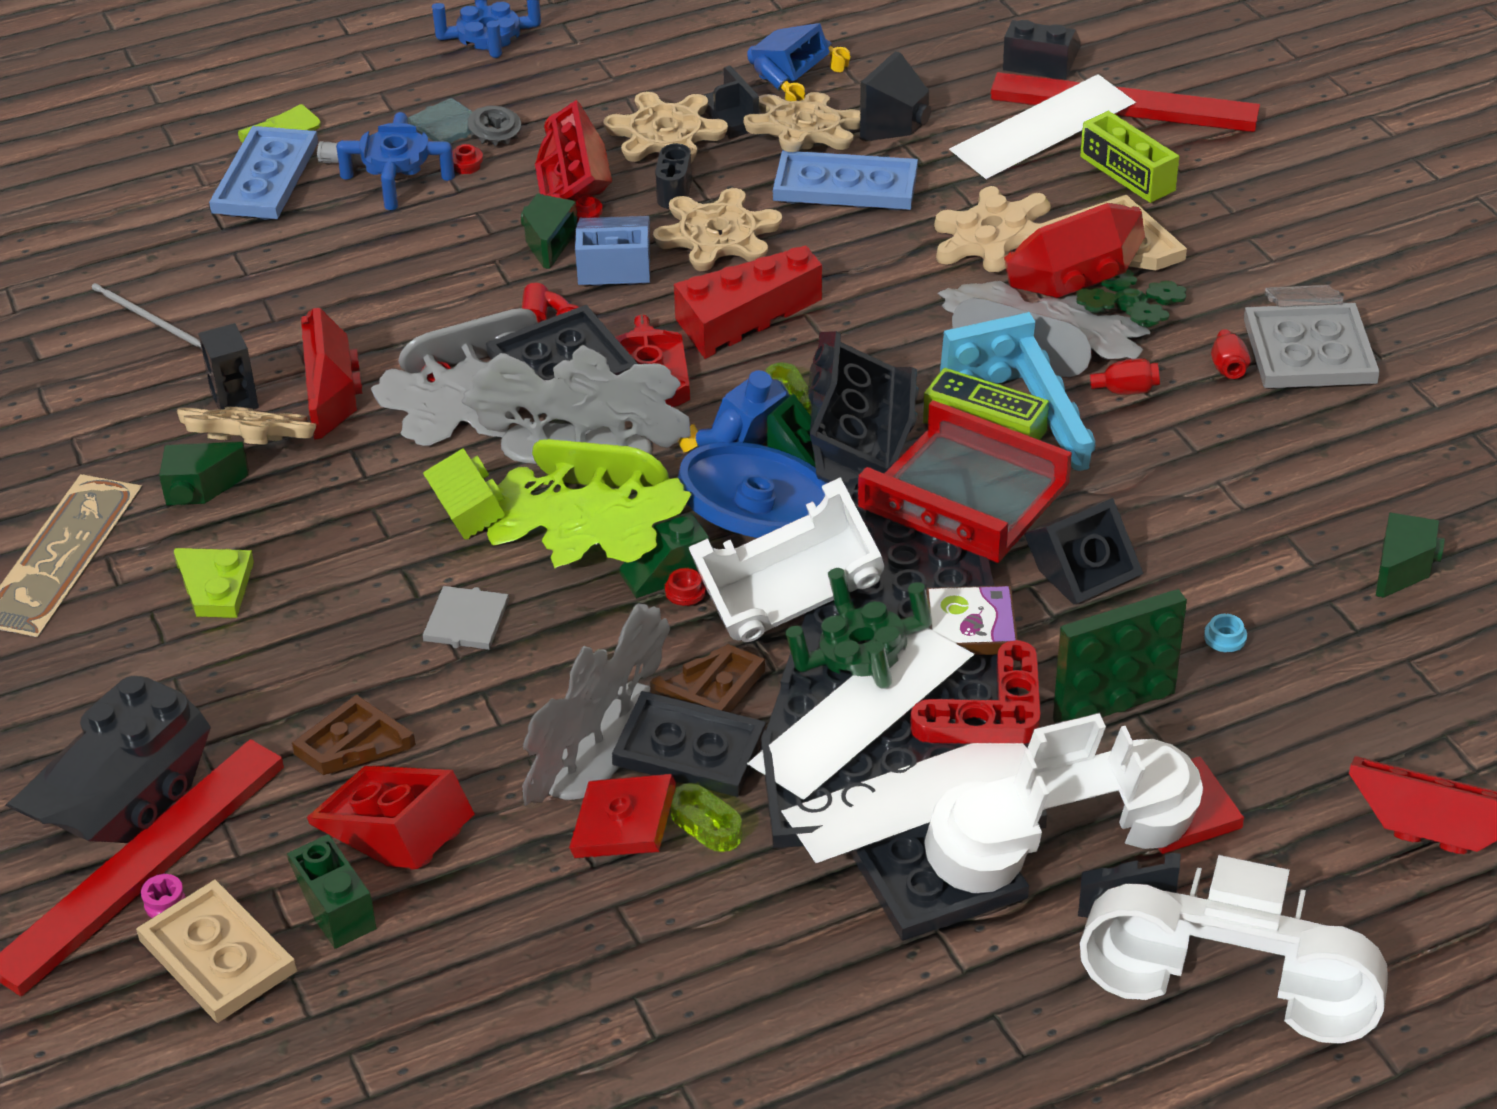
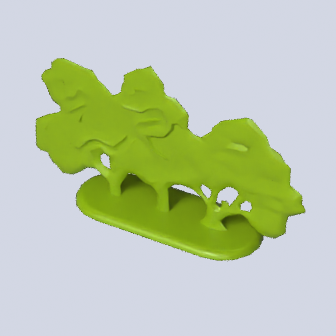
M553 439L539 440L533 445L532 455L540 469L548 475L536 478L534 472L528 467H517L507 473L505 479L497 485L505 498L498 502L505 515L503 519L498 518L496 523H491L490 527H486L488 529L487 537L492 545H500L518 540L531 530L544 526L548 531L542 538V542L546 549L553 551L551 560L554 568L581 559L590 546L597 543L606 551L607 558L633 562L641 558L644 553L656 547L657 533L652 528V525L679 515L688 502L691 493L684 491L683 484L679 478L669 479L668 472L662 463L641 449L629 446ZM551 480L554 481L548 490L539 495L531 494V491L540 484L548 485ZM536 481L533 486L528 489L525 488L528 482ZM564 482L587 486L581 489H570L564 485ZM557 484H559L561 488L560 491L556 493L553 491V489ZM636 490V497L632 500L628 498L631 491Z

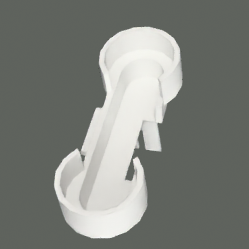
M1100 713L1034 729L1028 749L1024 752L1017 775L991 782H963L948 789L935 804L924 842L927 860L936 874L954 888L971 893L996 891L1011 883L1021 871L1028 853L1037 851L1042 835L1038 821L1044 809L1119 791L1125 804L1119 821L1122 829L1131 827L1125 844L1142 849L1163 848L1179 840L1189 828L1200 805L1203 791L1199 770L1188 755L1172 744L1155 739L1132 740L1126 726H1121L1112 751L1095 755L1106 728Z
M1218 855L1208 899L1197 897L1202 868H1197L1190 896L1162 891L1149 885L1124 884L1108 889L1094 901L1080 941L1081 962L1090 978L1106 991L1125 999L1148 1000L1164 995L1170 974L1182 975L1189 937L1192 935L1284 955L1285 961L1277 998L1288 1000L1284 1021L1303 1036L1318 1042L1341 1044L1360 1039L1377 1026L1384 1012L1388 971L1387 963L1379 948L1363 934L1343 926H1326L1301 920L1306 890L1300 891L1296 917L1282 916L1281 911L1290 871L1288 869Z

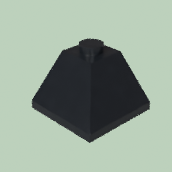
M895 51L861 81L860 140L866 142L910 136L928 122L931 115L929 90L900 52Z

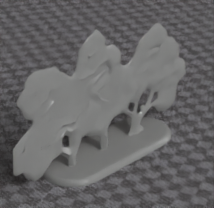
M1002 281L983 284H963L958 289L947 288L938 292V295L945 299L942 307L947 312L953 313V329L1030 312L1035 320L1034 338L1041 350H1046L1052 370L1056 376L1059 375L1060 377H1072L1082 373L1090 362L1091 349L1106 359H1122L1125 357L1136 359L1143 349L1129 340L1128 337H1140L1151 333L1145 326L1131 321L1130 317L1093 315L1083 305L1076 303L1077 296H1068L1064 299L1054 297L1042 298L1038 303L1025 302L1016 289Z
M511 309L420 335L410 341L400 353L398 361L403 370H386L380 377L379 384L373 385L371 391L380 407L407 411L408 415L402 421L401 435L407 439L414 440L416 444L429 446L451 437L453 430L460 421L469 422L479 434L503 438L509 426L499 431L487 430L479 423L476 410L464 405L462 399L464 398V392L473 388L472 376L479 369L488 366L489 362L479 360L488 357L486 343L537 324L536 314L529 309ZM436 361L445 362L450 367H455L453 369H446ZM431 372L435 378V381L432 383L427 380V375ZM509 411L505 413L508 419L514 417Z
M581 345L572 354V360H563L553 368L555 378L551 380H543L525 362L500 353L489 361L486 368L479 369L472 376L473 388L466 390L462 399L464 405L476 410L479 423L487 430L499 431L506 429L512 423L518 424L505 433L501 439V449L505 456L523 463L537 464L532 455L533 445L537 441L544 439L629 446L652 454V444L650 441L658 446L669 448L676 444L680 438L691 436L689 416L666 404L665 400L672 398L677 388L681 386L680 381L671 375V371L666 366L661 364H634L629 370L617 376L610 371L607 359L585 345ZM516 407H525L533 415L535 422H530L529 418L523 420L516 411ZM508 411L511 412L514 415L515 420L508 419L505 416V413ZM546 413V419L540 421L538 415ZM555 419H559V420L569 421V422L572 423V424L548 423V422H549V421H552V420H555ZM626 421L632 422V429H625Z
M640 603L634 606L621 630L616 650L610 660H607V650L597 649L593 653L592 648L583 646L571 668L569 688L565 698L557 700L551 698L533 715L523 743V749L529 755L536 754L535 760L523 783L524 806H527L531 801L534 804L542 803L548 794L564 800L584 798L588 781L610 779L618 770V766L612 765V752L641 691L650 693V686L638 683L641 677L645 679L653 675L658 669L662 660V646L670 631L667 618L661 620L660 608L655 606L648 608L647 604ZM636 665L633 681L627 683L630 672Z

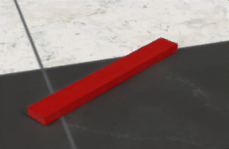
M997 72L991 88V99L1037 105L1081 82ZM1116 87L1136 102L1115 113L1118 116L1255 132L1260 104Z
M251 739L248 740L159 816L150 827L139 833L0 952V983L22 997L141 893L143 884L148 879L163 874L277 775L284 768L282 757Z

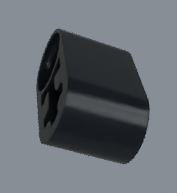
M669 144L660 150L655 178L657 203L663 208L669 209V202L675 197L689 196L692 183L691 150L684 144Z

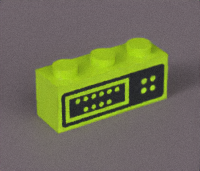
M1109 110L1083 122L1081 158L1149 203L1176 191L1179 155Z
M947 368L942 369L924 392L923 423L928 424L929 403L934 400L1041 440L1047 431L1049 400Z

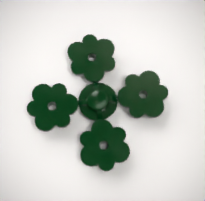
M1127 269L1123 274L1101 281V285L1108 290L1118 291L1116 294L1105 292L1099 288L1092 290L1081 289L1077 291L1076 303L1083 305L1086 310L1094 313L1112 309L1116 303L1119 309L1126 311V314L1130 315L1131 321L1141 326L1151 327L1159 324L1160 321L1168 320L1169 313L1162 310L1161 305H1150L1147 303L1148 297L1155 299L1157 303L1162 305H1173L1176 302H1184L1186 300L1187 289L1183 286H1177L1172 281L1153 282L1149 284L1145 295L1142 291L1130 288V285L1137 284V278L1133 276L1131 270Z

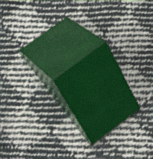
M794 393L789 395L767 416L768 447L796 456L816 468L810 438L811 416Z

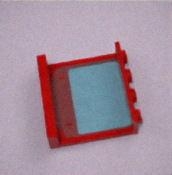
M932 400L929 403L928 429L885 473L866 467L858 475V507L999 563L1068 486L1070 482L1072 452Z

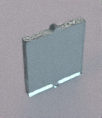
M449 98L434 106H427L425 110L407 118L408 124L416 126L418 131L424 132L433 141L452 143L460 138L465 139L468 137L467 135L471 134L470 130L467 129V125L472 111L453 98Z

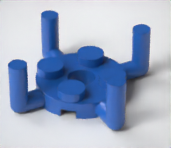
M475 0V6L463 7L460 10V16L457 19L456 25L448 27L445 5L443 3H435L432 5L435 36L438 40L458 38L464 45H466V41L474 43L476 49L489 50L491 57L499 58L502 55V47L509 45L510 38L514 35L518 38L521 29L540 26V0H527L528 16L518 17L506 2H495L488 6L487 0Z
M403 112L395 114L393 123L378 126V132L369 135L368 131L361 137L360 141L342 140L336 146L340 177L342 179H351L354 176L351 154H361V160L366 165L368 173L373 175L381 174L384 207L387 210H394L398 207L395 183L396 173H403L405 175L417 174L421 170V164L426 161L428 155H439L441 177L443 180L449 181L455 178L452 145L444 141H428V137L424 132L421 135L417 132L416 126L408 124L407 116Z

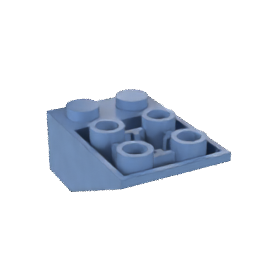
M650 217L580 218L576 227L575 242L578 285L600 286L603 284L626 283L635 285L638 283H650Z

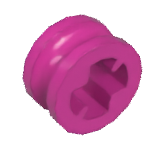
M171 874L156 875L148 879L141 889L145 912L151 918L186 898L182 882L178 877Z

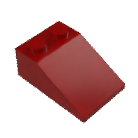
M365 765L306 818L311 826L386 866L418 869L428 864L432 860L433 854L446 841L455 838L461 832V827L475 813L453 770Z

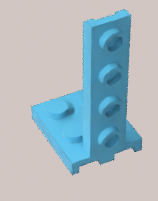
M1030 312L944 331L940 372L943 368H947L992 383H1002L1008 380L1023 378L1031 395L1049 400L1048 425L1060 447L1072 452L1071 467L1077 471L1089 469L1091 453L1095 450L1093 433L1083 425L1076 403L1069 400L1065 393L1062 378L1059 375L1056 376L1050 366L1048 353L1046 350H1041L1034 338L1035 320Z

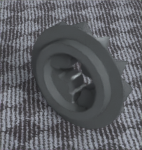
M485 106L476 109L470 114L467 129L471 132V138L480 139L481 144L491 142L496 146L497 143L502 142L509 145L511 139L518 138L519 131L521 130V120L516 113L505 107Z

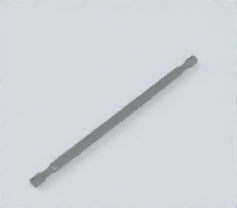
M94 283L92 285L93 290L103 293L107 298L192 345L201 348L199 339L110 290L103 289L99 284Z

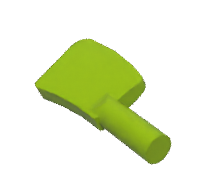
M299 104L280 115L271 117L265 122L253 126L314 131L320 128L321 123L317 116L304 105ZM252 126L238 131V136L242 143Z

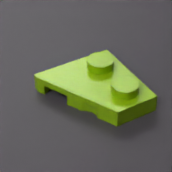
M175 548L176 564L180 569L186 591L190 595L196 617L237 618L254 564L252 550Z

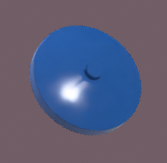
M719 442L698 447L684 457L678 474L684 491L691 493L686 504L693 511L717 526L754 538L762 537L809 515L806 504L814 502L817 507L825 497L822 486L827 484V482L817 478L815 467L796 456L771 447L742 442Z

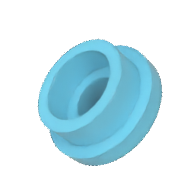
M1219 614L1214 616L1206 625L1204 639L1211 648L1217 651L1234 652L1240 650L1246 644L1247 631L1242 620L1237 616Z

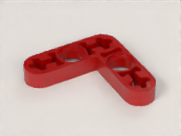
M1018 640L1008 641L1001 645L997 656L998 700L928 699L916 703L911 711L912 735L916 739L927 743H1029L1034 729L1040 728L1038 664L1035 648L1027 642ZM1013 661H1020L1021 670L1013 671ZM1019 687L1028 690L1029 693L1017 696L1010 694L1008 690ZM977 717L985 720L986 723L981 726H971L964 721L968 718ZM950 719H955V723H950ZM995 720H1000V724H995ZM1016 721H1023V724L1016 723Z

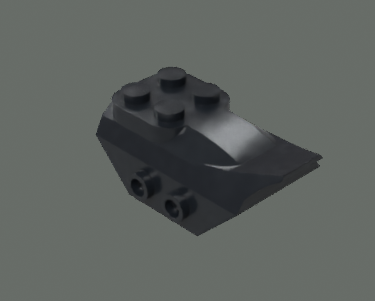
M837 331L819 332L818 349L815 352L813 363L810 367L808 397L812 404L810 438L815 458L816 475L818 479L827 483L841 478L847 488L849 480L858 478V475L866 467L885 473L898 460L907 436L915 426L918 417L917 412H915V401L919 393V387L916 386L917 369L914 367H894L840 342L841 333Z
M128 676L116 684L83 714L80 721L83 731L5 806L42 824L58 826L87 841L129 843L144 829L150 827L161 814L176 800L181 798L192 786L211 726L203 714L180 691L147 677Z

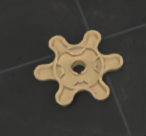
M642 92L634 98L638 108L636 113L630 115L612 114L603 120L604 127L609 135L630 138L622 144L621 150L625 158L631 162L640 161L648 154L659 152L660 154V150L664 146L674 143L688 146L691 150V162H693L697 153V147L694 145L695 142L721 140L725 137L728 130V125L724 120L706 119L700 116L705 113L708 106V98L701 94L689 95L678 103H665L659 99L656 93Z
M820 92L808 93L805 99L801 101H786L779 96L765 94L759 96V109L764 114H749L744 117L743 121L746 131L751 134H771L772 136L779 137L782 150L787 152L811 149L814 143H823L834 149L845 150L849 148L853 140V134L847 130L860 128V111L832 109L828 107L830 97Z
M989 186L983 188L979 193L978 205L967 211L943 210L936 215L934 222L935 230L939 233L954 235L952 238L939 244L936 253L937 261L948 265L956 263L966 256L975 255L984 259L983 267L986 271H1003L1006 269L1004 257L1012 250L1018 248L1038 228L1046 226V224L1034 223L1033 221L1049 212L1051 209L1050 202L1042 193H1034L1020 201L1010 202L1006 201L1005 196L1002 195L997 187Z
M737 188L722 191L717 201L708 204L697 203L690 197L679 196L670 200L669 209L672 215L679 219L680 222L670 226L658 227L653 232V238L661 249L677 247L691 249L689 260L694 269L708 271L713 267L715 260L722 256L736 255L748 262L765 257L768 245L755 236L777 231L782 222V214L773 209L756 212L743 208L746 194Z
M225 407V409L220 410L177 408L180 423L185 424L187 431L208 433L207 438L230 440L231 436H242L245 443L268 444V440L280 441L283 439V436L312 438L316 429V424L306 422L307 416L301 414H274L253 411V409L245 407Z

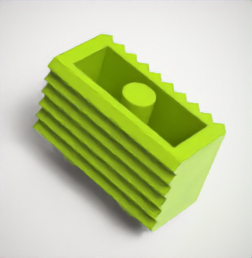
M464 448L423 472L463 539L469 540L470 536L476 535L477 531H483L484 527H490L491 523H496L498 518H504L505 513L498 503L505 499L493 479L485 482L484 479L490 475L479 457L475 456L470 459Z

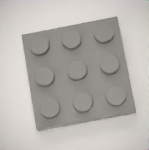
M1356 303L1245 307L1244 322L1264 388L1282 389L1286 387H1322L1331 385L1356 386L1378 383L1380 371Z

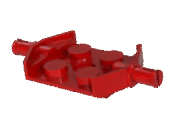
M640 315L636 316L634 319V330L615 336V338L638 364L664 365L671 371V375L680 381L681 386L677 388L675 395L665 400L667 405L676 407L690 401V385L682 335L678 332L654 329L653 326H650V319L647 315H643V324H641Z

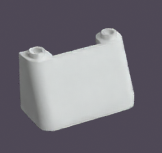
M841 478L822 486L825 497L817 507L814 502L806 504L809 515L736 549L731 540L723 543L725 549H715L710 545L708 539L689 547L701 579L733 640H742L743 642L754 641L760 638L765 631L834 600L828 578V572L833 568H842L844 570L849 592L858 588H869L879 581L880 575L884 570L882 556Z

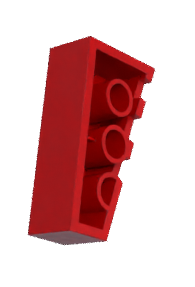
M805 245L674 283L675 319L704 359H707L716 354L715 348L726 343L728 346H732L742 341V334L754 328L760 332L770 327L772 319L778 316L787 318L822 300V264Z

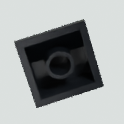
M1012 20L1004 36L1003 70L1066 80L1081 44L1076 29L1065 28L1057 24L1050 26L1036 24L1029 20Z
M1113 498L1087 505L1024 533L1039 571L1073 605L1144 574Z

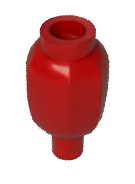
M1227 329L1219 331L1211 349L1212 360L1221 375L1230 379H1238L1245 374L1250 365L1251 357L1249 351L1239 336L1232 334Z
M1145 358L1115 362L1104 373L1090 374L1091 389L1107 387L1109 391L1117 395L1147 393L1153 386L1160 385L1158 363H1150Z

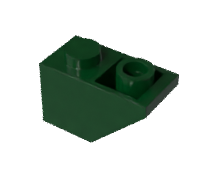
M329 834L287 853L288 861L311 913L334 949L377 929L369 890Z

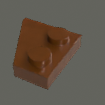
M727 644L712 651L707 657L697 658L683 664V673L667 680H664L660 675L650 681V693L730 713L765 672V659Z
M357 694L292 742L294 755L322 775L402 752L416 745L412 731Z

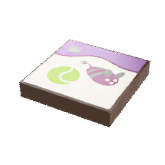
M1011 585L927 588L926 594L932 616V624L929 629L972 652L974 655L998 654L1002 644L1018 640Z

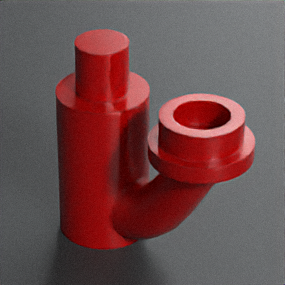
M530 283L524 288L522 308L529 309L535 313L538 323L546 320L547 307L556 309V316L579 308L576 305L569 304L561 295L548 291L547 287L541 283Z

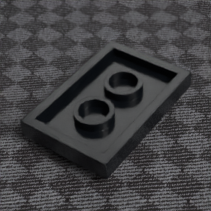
M641 691L612 752V765L649 775L672 774L676 782L739 797L751 768L747 763L758 752L761 745V737L766 729V722Z

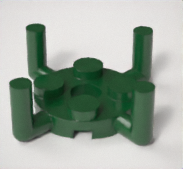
M833 568L828 572V578L839 616H830L822 622L820 648L811 652L808 651L802 627L791 626L786 630L794 666L799 672H806L826 665L830 670L840 674L839 669L851 671L852 676H872L879 688L886 689L892 684L890 668L898 661L897 654L901 649L905 650L907 647L906 636L927 629L932 624L925 585L920 582L909 585L908 593L913 615L900 619L895 613L887 610L886 605L882 602H869L862 608L855 609L844 570L842 568ZM862 640H870L867 643L858 644Z

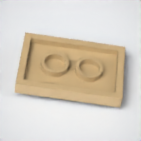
M213 880L136 928L139 941L216 1023H219L297 972L294 958L216 880Z

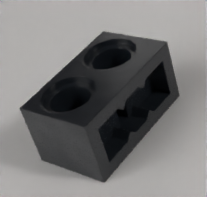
M233 323L198 333L210 393L218 410L225 409V407L259 408L248 348L236 324Z

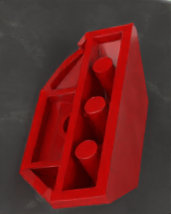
M575 100L549 119L547 125L549 131L541 143L535 162L540 194L572 201L583 195L593 196L600 194L612 183L605 144L581 104Z
M1105 203L1038 228L1019 245L1015 252H1010L1004 257L1010 286L1059 298L1125 273L1145 238L1141 209L1136 206L1128 207L1121 204Z
M313 308L307 313V316L301 317L308 408L311 423L316 424L313 434L315 440L322 439L357 411L356 395L363 394L357 349L349 348L348 335L321 308Z
M1354 756L1349 775L1384 829L1394 831L1393 835L1396 838L1409 842H1421V838L1440 842L1439 847L1441 849L1456 854H1467L1468 850L1478 852L1497 841V791Z

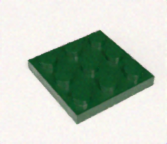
M1179 589L1060 626L1053 721L1055 724L1099 713L1102 718L1117 712H1124L1129 708L1153 700L1163 699L1175 693L1187 599Z

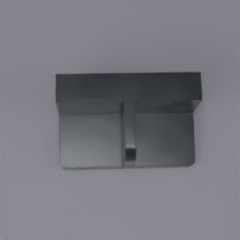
M726 66L723 68L724 84L717 86L713 92L704 94L708 98V106L705 112L712 119H721L727 123L728 130L726 135L731 139L749 133L746 131L743 120L746 115L759 114V96L731 66Z

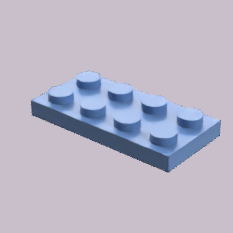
M252 126L209 201L211 213L224 214L231 217H258L264 220L278 219L318 144L317 131Z
M782 150L773 187V201H785L791 204L802 202L817 203L824 206L848 205L857 208L879 207L890 210H911L918 171V159L800 151L787 152Z

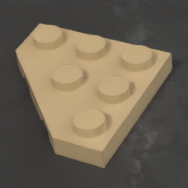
M1127 195L1041 223L1049 225L1105 203L1121 204L1128 207L1136 206L1142 211L1145 238L1129 266L1156 271L1186 260L1187 248Z

